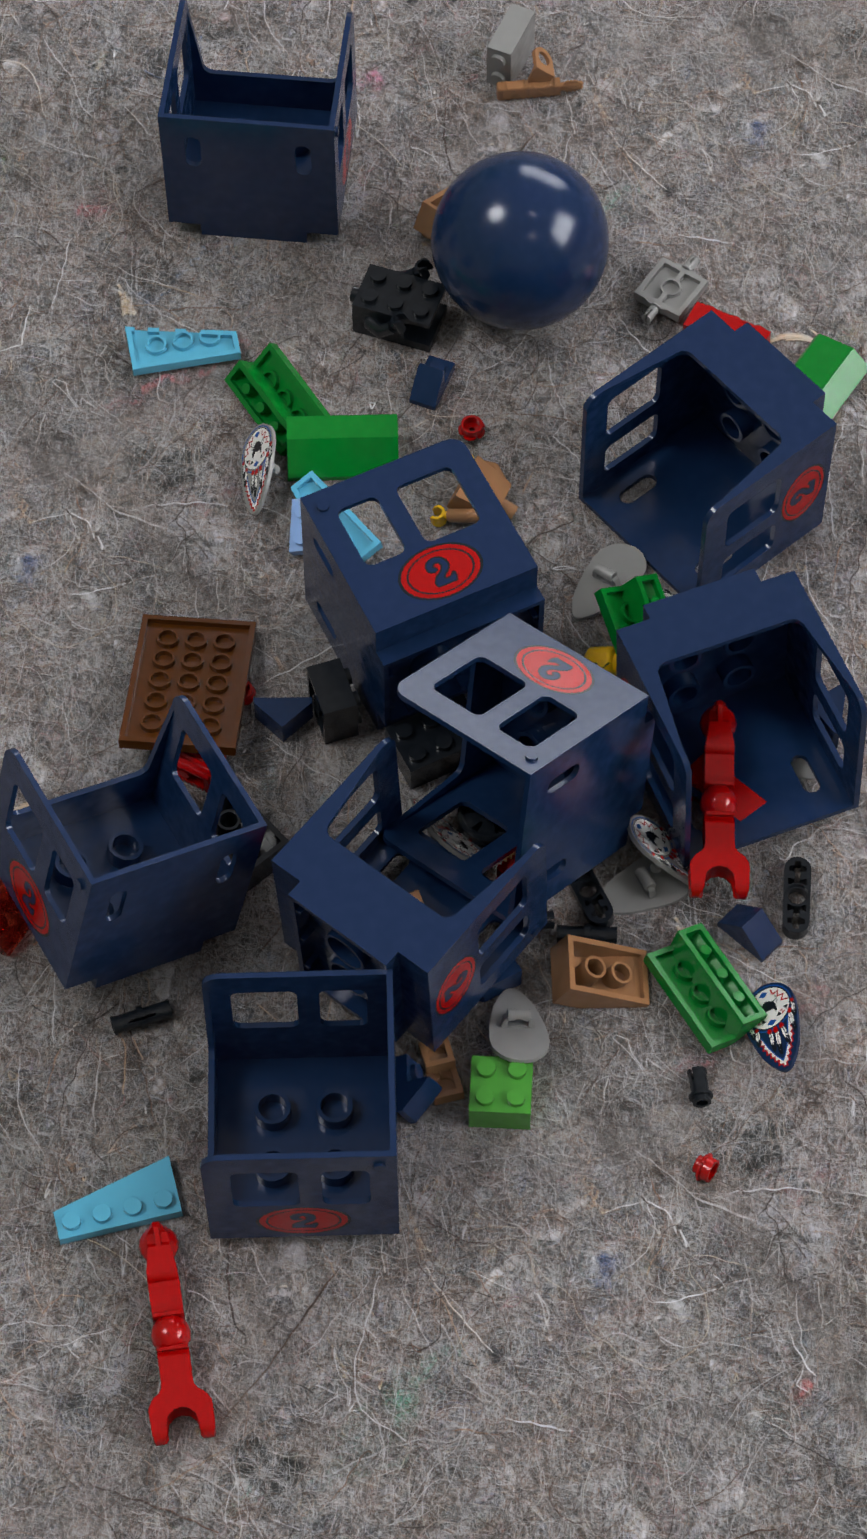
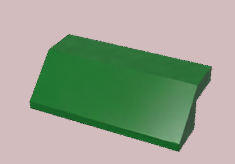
M817 334L794 364L826 393L823 412L831 419L867 373V363L854 348L822 334Z
M269 342L254 362L239 360L224 379L257 425L265 423L273 426L276 432V450L282 456L287 454V416H331L275 343Z
M397 414L286 417L288 481H299L311 470L322 481L346 480L399 459Z
M657 573L635 576L622 586L601 588L594 593L616 655V630L642 622L643 605L666 598Z
M702 923L677 931L671 945L646 954L643 960L708 1054L734 1044L767 1017L764 1009Z

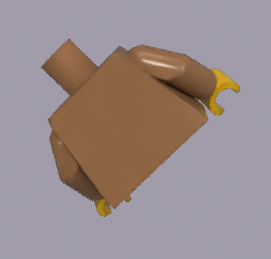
M477 456L475 458L477 465L511 520L518 509L517 505L505 499L512 486L511 483L506 479L497 463L483 460L480 456ZM459 484L446 506L449 509L445 511L444 507L436 505L432 509L436 517H430L431 523L435 527H442L447 521L455 523H477L479 521L478 515Z

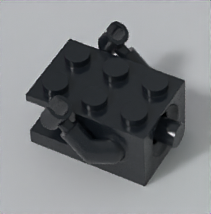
M421 258L415 263L413 268L405 271H395L370 264L360 287L353 286L350 294V301L353 302V332L430 353L447 313V305L441 303L446 292L442 283L428 280L430 277L428 270L433 269L431 262L427 258Z

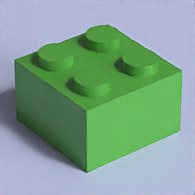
M472 1055L469 1127L530 1130L533 1062H509L499 1056Z

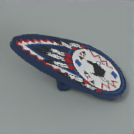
M769 983L759 987L752 993L766 1012L767 1017L747 1032V1036L764 1061L774 1069L786 1073L793 1068L798 1056L800 1045L799 1009L796 996L790 987L782 983Z

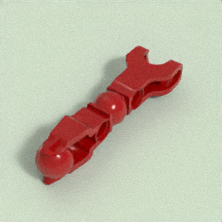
M718 700L702 714L699 722L702 734L706 737L702 761L703 794L700 798V808L704 815L703 849L690 861L688 892L690 898H702L705 883L710 878L720 877L726 879L731 884L735 899L746 900L750 884V863L735 848L734 813L737 809V800L733 792L735 753L733 733L736 731L737 723L734 713L727 708L724 701Z
M159 1221L152 1222L139 1240L140 1253L147 1261L146 1276L154 1324L151 1329V1340L157 1350L161 1381L160 1392L153 1398L148 1408L155 1446L168 1443L169 1425L175 1418L180 1416H190L195 1419L203 1438L216 1436L212 1398L204 1390L198 1388L193 1380L188 1346L191 1340V1330L189 1324L185 1321L181 1286L174 1256L178 1251L179 1241L176 1234Z

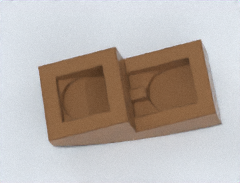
M448 1037L435 1052L422 1042L418 1043L426 1076L431 1077L442 1087L441 1092L433 1101L434 1105L464 1099V1090L456 1069V1060Z

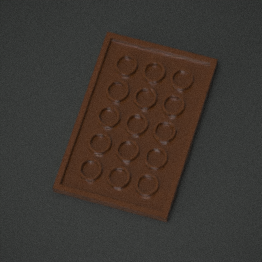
M143 614L118 740L119 748L152 750L174 697L184 695L194 707L222 754L236 756L257 631L256 622ZM186 733L181 752L199 753Z

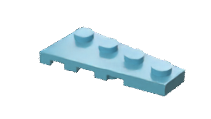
M125 326L134 376L241 359L236 331L201 330L199 333L188 332L186 329L175 328V332H169L151 327L144 331L135 330V327Z
M311 470L290 488L295 499H298L328 486ZM350 509L339 514L343 526L364 562L383 547L381 541Z
M169 1156L53 1212L60 1245L183 1216Z

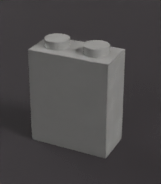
M511 3L487 46L488 83L496 86L497 82L516 81L535 46L534 10Z

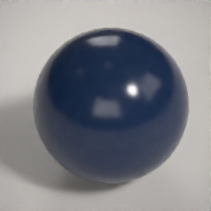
M509 151L488 156L463 171L451 183L444 193L434 216L431 233V251L435 269L444 289L462 310L475 319L500 329L533 330L563 320L579 309L597 287L607 263L609 229L601 201L586 179L565 162L546 154L531 151Z

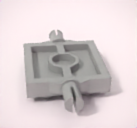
M692 254L685 264L674 263L662 257L634 291L633 299L649 307L641 315L644 322L651 323L657 314H663L678 323L682 320L708 288V280L700 277L693 271L700 263L698 256L695 257Z

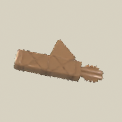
M537 47L532 52L534 67L528 79L497 82L496 95L497 99L502 101L560 95L561 91L575 92L578 89H582L583 82L578 80L560 82V77H555L551 56L544 48ZM539 53L543 55L547 65L541 62L539 58Z

